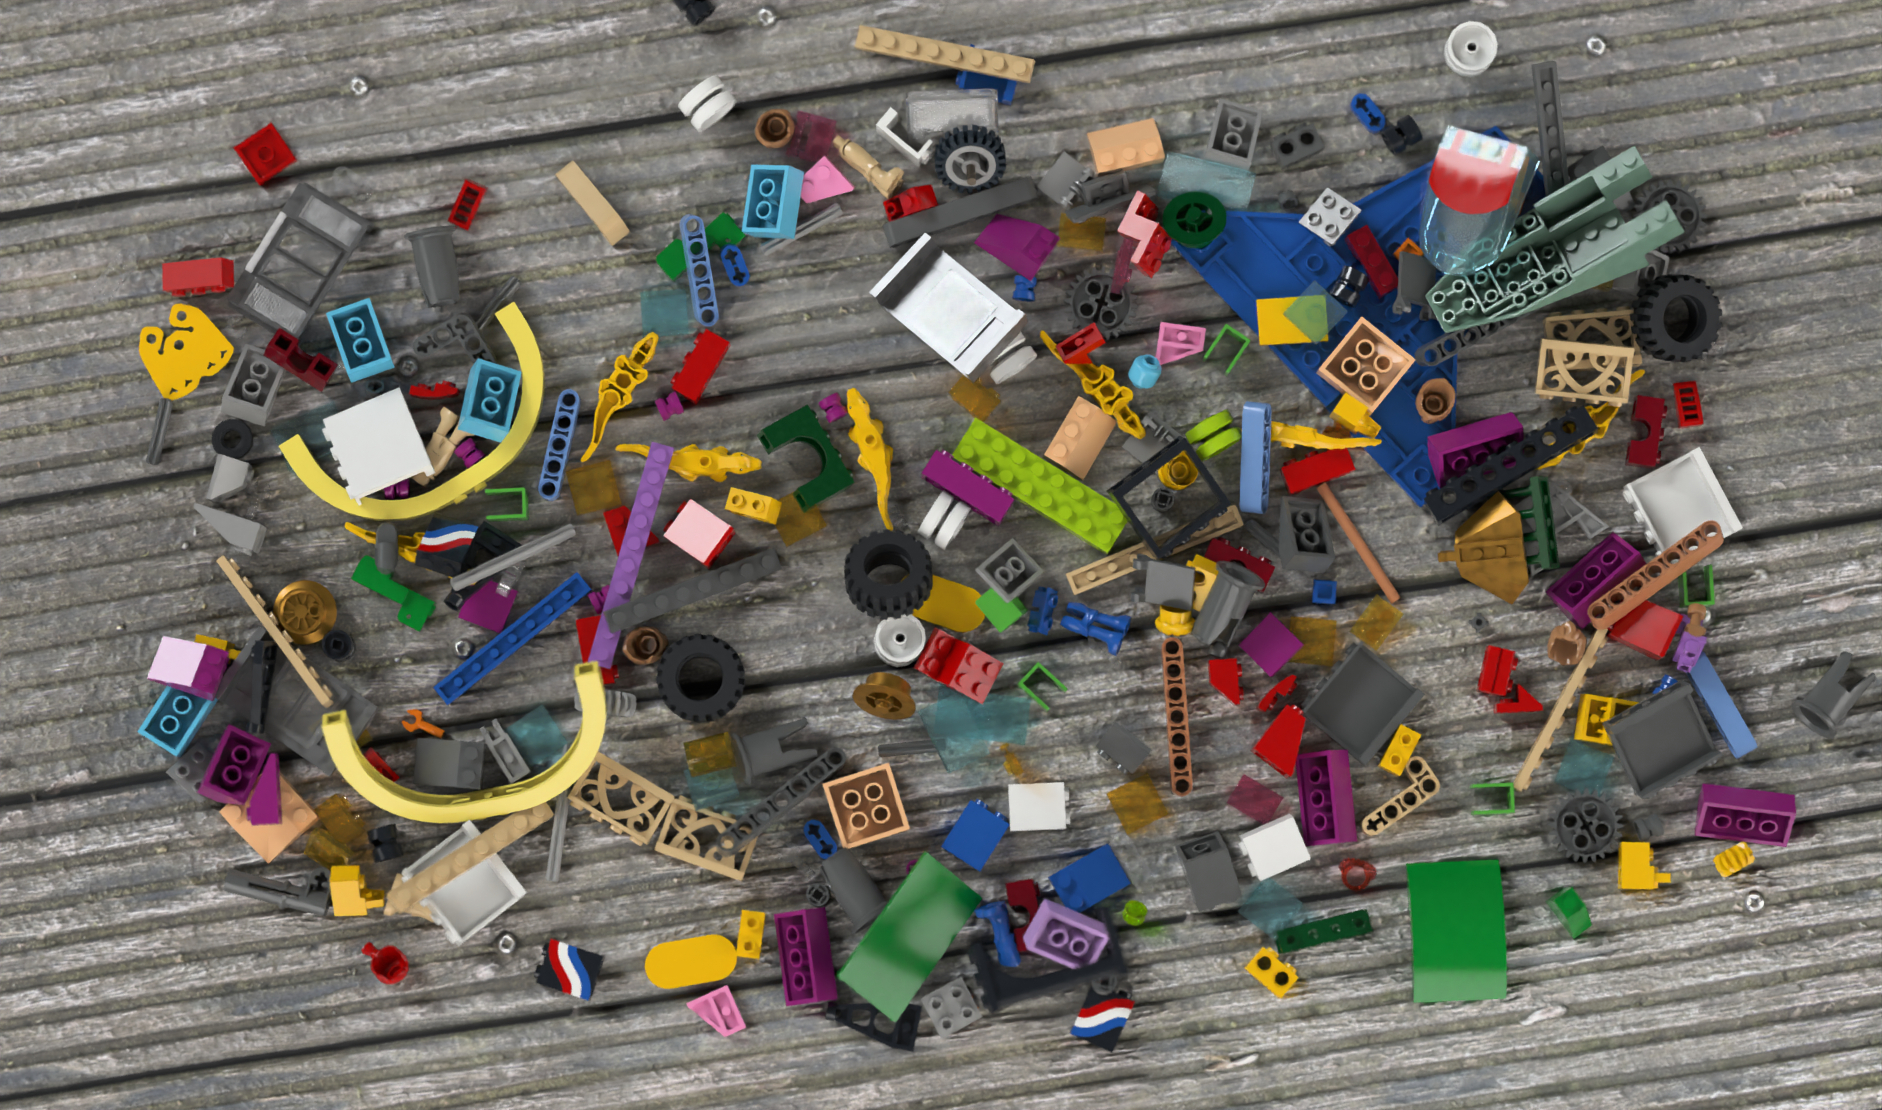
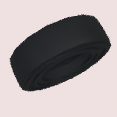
M228 419L215 427L212 433V445L217 454L240 459L250 452L253 446V435L251 429L244 422L238 419ZM230 431H236L241 436V442L236 448H228L224 443L225 434Z

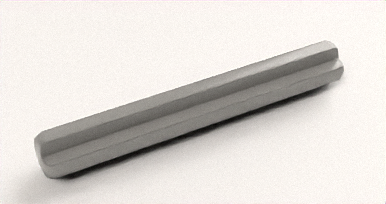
M835 203L797 224L794 239L771 238L760 245L761 251L767 256L843 214L840 205Z

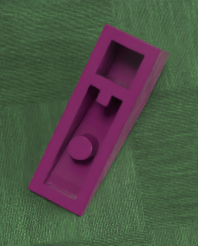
M270 754L250 800V807L246 809L247 821H251L252 826L282 824L279 754Z

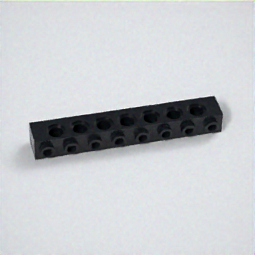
M1584 405L1579 408L1574 406L1565 412L1566 415L1559 420L1557 417L1551 419L1545 424L1546 427L1540 431L1537 429L1532 430L1525 435L1526 439L1519 443L1517 441L1510 443L1505 447L1506 451L1499 455L1497 452L1491 454L1485 459V463L1480 466L1475 464L1469 467L1463 476L1450 478L1445 482L1446 486L1441 489L1436 487L1425 494L1427 497L1424 498V504L1437 525L1443 524L1597 434L1598 428ZM1567 424H1572L1576 430L1568 434L1563 431V427ZM1552 436L1556 442L1553 445H1546L1543 442V438ZM1531 447L1536 453L1532 457H1527L1523 454V450ZM1507 459H1512L1516 465L1508 469L1504 467L1503 462ZM1486 471H1493L1496 477L1493 480H1486L1483 474ZM1467 482H1472L1476 485V489L1472 492H1467L1463 489V486ZM1447 494H1453L1456 500L1448 504L1444 502L1443 497Z

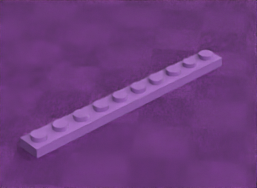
M655 442L651 443L603 611L630 602L674 452L673 447ZM602 611L588 663L598 661L600 667L610 669L621 630L610 633Z

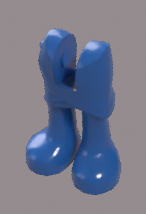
M1069 602L1066 608L1067 612L1082 619L1080 621L1070 616H1063L1060 625L1082 636H1092L1104 641L1107 644L1109 653L1117 656L1123 642V636L1127 634L1132 617L1128 615H1107L1099 613L1098 610L1088 608L1082 603ZM1096 622L1114 629L1115 631L1100 628L1092 624Z
M997 901L976 908L974 910L976 917L981 919L987 918L992 924L995 937L994 943L1000 965L1004 967L1018 966L1021 958L1014 941L1015 934H1010L1006 902Z

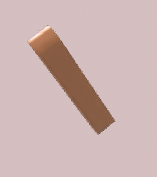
M1713 520L1702 523L1592 603L1588 608V615L1593 627L1598 630L1610 627L1720 547L1724 537L1719 523ZM1711 532L1717 533L1712 537L1707 536ZM1692 546H1698L1695 550H1688ZM1674 559H1678V560H1679V561H1678L1677 563H1675V564H1671V563H1670V562H1671L1672 560H1674ZM1654 573H1661L1658 577H1651ZM1637 586L1642 587L1638 591H1633V589ZM1617 600H1623L1621 604H1614ZM1600 613L1605 614L1601 618H1595Z
M1170 637L1161 646L1170 785L1174 795L1184 797L1191 792L1193 787L1184 656L1181 641L1175 637ZM1174 642L1178 646V652L1176 654H1169L1165 648L1167 643ZM1170 665H1176L1180 670L1179 676H1169L1167 668ZM1170 689H1179L1181 691V698L1179 700H1172L1169 697ZM1173 711L1182 713L1183 720L1181 723L1172 722L1170 716ZM1175 734H1181L1185 739L1184 744L1180 747L1175 746L1172 742V737ZM1176 757H1182L1186 760V767L1180 770L1174 766ZM1178 780L1187 782L1188 789L1186 792L1181 793L1176 790L1175 784Z

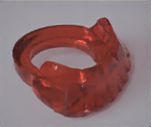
M1347 858L1340 862L1338 866L1341 871L1343 884L1355 891L1366 888L1377 875V870L1372 864L1360 859ZM1354 866L1364 869L1365 881L1359 886H1353L1347 881V873Z

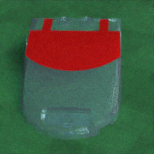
M1447 125L1430 171L1419 227L1420 247L1424 256L1435 268L1449 275L1467 276L1475 274V271L1480 270L1486 265L1490 266L1500 256L1506 246L1540 162V159L1529 147Z

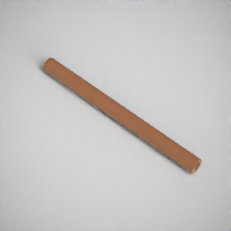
M1325 482L1316 489L1390 603L1392 604L1400 599V595L1327 483Z

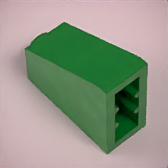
M1572 887L1561 889L1545 901L1573 939L1592 926L1586 905Z

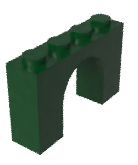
M808 404L763 428L757 434L768 455L794 442L808 444L818 453L821 460L819 476L798 487L792 494L803 513L848 490L855 483L851 470L843 464L840 452L833 447L828 432L822 429L816 412L810 409Z

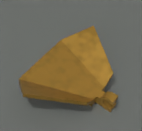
M1498 491L1455 531L1454 550L1440 551L1438 553V561H1456L1461 577L1513 604L1529 583L1521 514Z

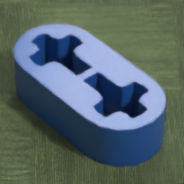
M1363 93L1355 95L1350 103V108L1354 115L1370 133L1380 132L1386 123L1384 115L1369 96ZM1356 100H1365L1366 104L1364 107L1368 112H1365L1361 107L1357 109ZM1369 114L1373 119H1380L1378 123L1380 127L1370 126L1371 119L1368 116Z
M735 244L724 245L720 250V257L729 280L735 286H744L749 281L750 276L741 251ZM728 249H731L733 252L737 251L734 255L735 263H731L729 257H724L727 255ZM738 266L741 273L745 272L742 276L743 280L733 279V276L736 275L734 267Z
M810 820L805 824L804 834L821 858L827 859L837 852L835 841L820 821ZM810 824L820 826L818 833L821 835L820 839H817L814 834H808ZM824 840L827 845H833L831 855L821 853L823 846L820 844V841Z

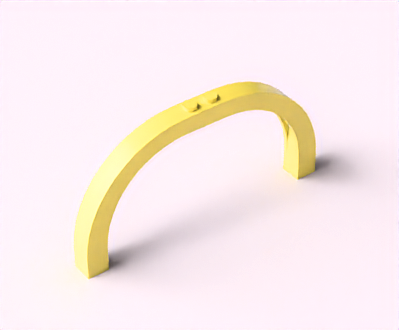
M515 302L499 310L495 315L508 334L519 358L522 372L521 402L509 433L487 457L441 486L417 497L401 500H379L362 497L360 498L362 504L358 505L355 498H349L344 487L333 481L322 470L302 437L297 434L279 445V448L297 476L310 490L335 508L357 517L376 521L394 522L424 517L454 502L456 505L460 504L468 498L467 494L475 491L477 493L488 486L486 483L504 471L517 458L530 440L538 423L544 399L545 377L540 349L533 332Z
M598 661L575 665V680L582 703L583 716L575 741L564 756L546 771L525 781L456 795H435L417 792L398 785L383 776L361 753L353 736L346 710L324 714L322 729L332 759L340 773L359 794L378 807L395 815L422 822L457 823L476 819L483 820L487 817L504 816L542 804L562 793L580 778L594 759L604 734L606 720L605 689Z

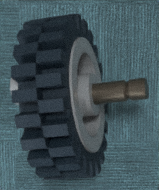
M962 125L963 131L961 132L958 127L953 128V135L949 131L946 132L945 139L943 137L939 139V144H936L934 152L935 170L939 180L942 179V184L945 186L949 184V189L953 191L958 186V193H963L964 188H968V194H973V188H977V192L983 191L982 186L990 189L992 188L991 182L996 185L999 182V178L1002 179L1003 171L1006 170L1005 147L1001 143V138L999 136L995 137L994 131L991 130L987 134L986 127L982 126L981 130L978 131V125H972V130H968L967 125Z

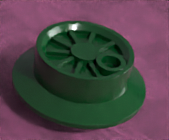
M1193 191L1173 198L1165 207L1162 220L1165 231L1172 239L1188 248H1201L1209 245L1223 232L1227 222V215L1223 204L1216 197L1208 193Z

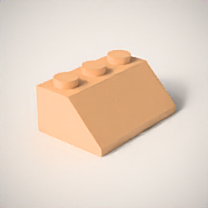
M1153 118L1087 133L1098 178L1122 169L1129 171L1164 163L1165 155Z
M1078 396L1043 458L1083 481L1117 421L1110 415L1105 414L1096 405Z

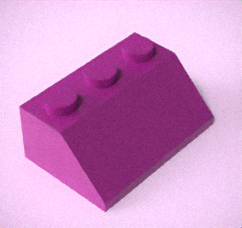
M228 725L222 733L197 793L217 802L245 805L271 743Z

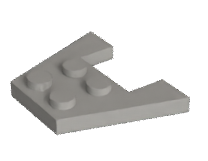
M1553 481L1549 483L1555 534L1577 521L1590 540L1609 527ZM1530 495L1514 506L1516 510L1532 509V496ZM1534 518L1521 520L1523 533L1536 530ZM1537 540L1524 542L1526 556L1539 553ZM1540 563L1528 565L1531 577L1543 570Z

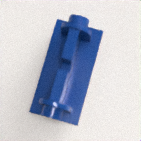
M1041 586L1038 587V590H1035L1032 606L1038 607L1039 612L1031 610L1027 624L1029 627L1028 631L1038 632L1045 636L1048 635V630L1051 629L1053 624V609L1058 603V591L1050 587L1045 588Z

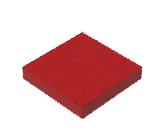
M269 123L234 147L259 186L298 161L272 123Z

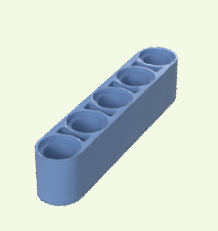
M687 214L681 218L680 231L694 315L698 323L704 326H712L717 322L719 314L704 224L700 217ZM690 219H695L697 222V227L693 231H689L686 227ZM698 241L701 246L700 251L693 254L690 246L693 242ZM698 264L704 266V273L701 276L694 274V268ZM701 287H706L708 294L705 298L700 299L698 297V290ZM709 309L712 316L708 321H703L701 314L704 310Z
M566 389L559 395L538 491L547 501H554L560 496L581 406L579 395L572 389ZM569 395L576 398V402L572 406L564 405V399ZM564 417L571 420L570 426L565 429L560 428L559 421ZM557 440H564L566 443L565 448L561 451L554 449V443ZM553 462H558L561 465L557 473L549 472V465ZM548 484H553L556 488L554 494L550 496L545 495L544 487Z
M1246 401L1243 407L1239 503L1241 512L1265 514L1268 508L1272 409L1269 403Z
M1702 651L1695 667L1692 666L1691 671L1685 673L1731 753L1738 759L1756 749L1757 743L1709 659Z

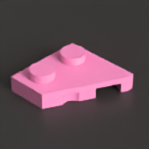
M824 155L804 174L801 198L806 203H811L852 191L855 186Z
M1160 322L1156 358L1159 360V364L1162 365L1203 351L1206 328Z
M728 985L686 1003L690 1009L724 1037L746 1028Z

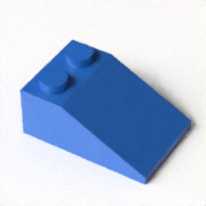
M1108 843L1048 877L1064 907L1078 913L1131 884Z

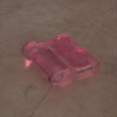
M797 111L796 119L798 120L790 147L787 148L785 155L817 163L824 155L828 156L837 121ZM806 122H811L812 126L805 151H800L798 149Z

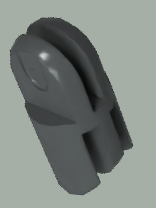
M387 522L382 523L376 531L375 565L382 574H391L395 571L398 564V530L395 525Z

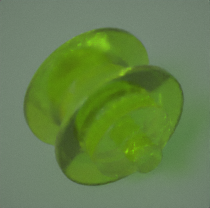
M1131 900L1126 903L1122 917L1130 925H1141L1147 915V908L1142 902Z

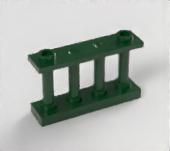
M1530 477L1529 486L1499 490L1506 499L1527 495L1532 496V509L1518 511L1521 514V520L1534 518L1536 523V530L1534 532L1523 533L1524 542L1537 540L1539 546L1538 554L1526 556L1527 565L1540 563L1542 569L1560 568L1548 477Z
M1361 909L1273 931L1272 933L1278 954H1284L1373 932L1368 910Z

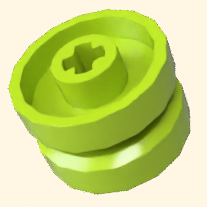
M1228 409L1204 419L1185 434L1190 445H1196L1205 441L1196 450V454L1202 462L1218 455L1242 439V432L1239 427L1223 430L1232 424L1234 419Z

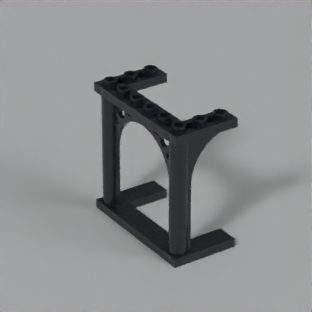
M1110 906L1095 910L1098 921L1104 923L1108 937L1105 945L1108 957L1075 968H1067L1035 978H1019L1009 975L996 967L986 955L981 942L971 945L972 950L968 951L971 965L976 964L978 973H974L977 986L983 987L985 995L980 997L984 1010H989L993 1014L1000 1012L1001 1008L1113 976L1122 977L1129 975Z

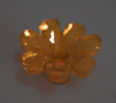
M1334 421L1333 427L1327 426L1322 431V435L1332 438H1351L1350 430L1342 428L1341 424H1338L1336 421Z

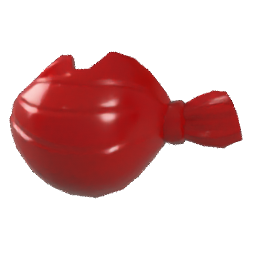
M368 942L361 949L363 954L371 956V970L381 983L392 985L406 977L409 971L408 959L395 946L389 945L378 950L371 942Z

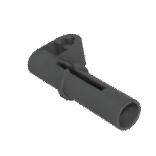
M324 867L316 868L310 875L307 888L292 885L288 880L284 883L230 869L225 879L224 891L277 904L280 909L288 907L325 917L332 900L330 888L331 871ZM325 875L328 881L323 882L322 887L327 890V893L313 890L314 887L321 888L318 880L319 878L323 879ZM252 885L257 886V887H261V888H265V889H269V890H273V891H277V892H281V893H285V894H288V895L297 896V897H299V899H295V898L287 897V896H284V895H281V894L279 895V894H276V893H272V892H268V891H264V890L252 888Z

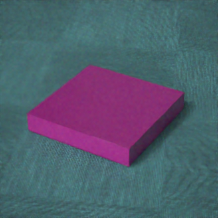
M490 581L465 602L458 618L500 634L503 632L518 591Z
M1271 612L1239 644L1270 677H1273L1304 645Z

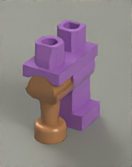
M1699 603L1689 605L1687 615L1681 614L1684 617L1676 633L1681 635L1672 661L1677 662V670L1688 673L1691 671L1692 666L1695 667L1707 638L1704 637L1706 629L1702 627L1703 619L1706 616V607Z

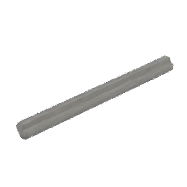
M567 524L453 577L450 580L451 586L455 591H458L576 535L575 528L572 524Z
M567 744L564 746L563 756L569 750L571 745ZM571 786L557 795L546 880L557 882L559 880L570 800L567 797L571 792Z

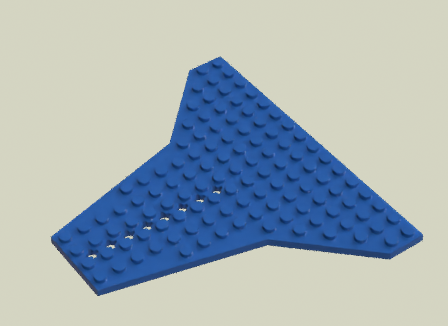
M1494 126L1461 144L1458 152L1477 157L1483 143L1487 144L1488 141L1501 145L1500 148L1506 150L1509 143H1513L1497 126ZM1433 159L1353 203L1362 211L1358 214L1357 219L1355 218L1349 225V228L1345 230V233L1336 241L1337 243L1331 245V247L1323 242L1324 239L1299 223L1305 214L1226 211L1227 222L1223 232L1205 247L1188 248L1179 244L1174 239H1171V245L1257 336V299L1325 295L1328 342L1266 346L1331 414L1343 397V394L1316 372L1361 317L1365 318L1414 359L1415 352L1419 347L1445 334L1438 319L1433 320L1429 318L1428 322L1420 320V311L1423 306L1411 303L1410 313L1402 312L1401 315L1393 313V305L1398 295V289L1378 299L1368 283L1365 290L1359 292L1361 298L1355 308L1343 305L1329 295L1334 283L1340 281L1338 276L1344 266L1352 267L1367 276L1363 265L1358 259L1354 258L1345 242L1347 235L1368 225L1397 277L1399 276V261L1392 255L1407 238H1410L1421 249L1423 246L1426 248L1431 246L1433 248L1431 251L1433 256L1429 257L1427 255L1422 257L1436 260V285L1456 263H1453L1450 259L1461 251L1467 243L1499 219L1504 225H1507L1515 220V218L1508 217L1509 212L1500 209L1482 214H1467L1453 210L1445 205L1435 195L1429 183L1435 161ZM1526 159L1518 191L1526 195L1519 217L1534 209L1533 204L1546 197L1543 174L1528 159ZM1455 216H1465L1464 222L1466 225H1456ZM1442 231L1444 233L1448 231L1449 241H1440L1438 232ZM1467 329L1464 331V337L1468 332ZM1446 340L1444 343L1446 351H1449L1451 348L1449 340ZM1427 350L1425 352V359L1429 362L1431 360L1432 355L1431 352ZM1457 354L1434 366H1420L1414 361L1409 367L1408 373L1400 378L1369 416L1381 427L1374 439H1381L1382 443L1376 446L1363 447V449L1419 508L1424 505V498L1427 497L1425 494L1436 487L1441 489L1437 484L1428 456L1427 437L1456 429V397L1454 406L1448 416L1433 424H1427L1421 420L1415 405V399L1424 383L1437 378H1445L1453 386L1456 394ZM1347 430L1353 438H1368L1358 432L1355 435Z

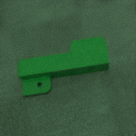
M724 212L705 228L708 251L715 244L720 249L730 243L737 245L746 236L737 227L735 220L728 213L725 214ZM675 239L656 256L658 266L672 282H675L687 271L683 243L680 239ZM698 241L693 242L690 246L691 252L696 254L700 251V243Z
M368 555L364 556L357 565L351 579L401 604L402 607L397 616L398 620L420 632L426 619L429 616L431 617L435 611L436 602L392 581L394 571L391 574H382L375 565V559Z

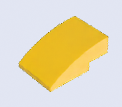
M1580 694L1574 740L1613 746L1602 723L1640 702Z

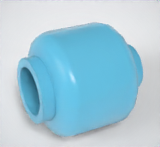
M1149 354L1140 355L1135 358L1129 369L1128 376L1135 387L1140 389L1152 388L1156 384L1162 368L1156 357Z

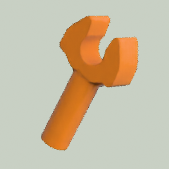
M417 709L407 710L409 714L416 717V722L410 724L402 721L406 730L413 733L416 729H421L440 739L443 737L445 730L424 721L422 717L423 712Z

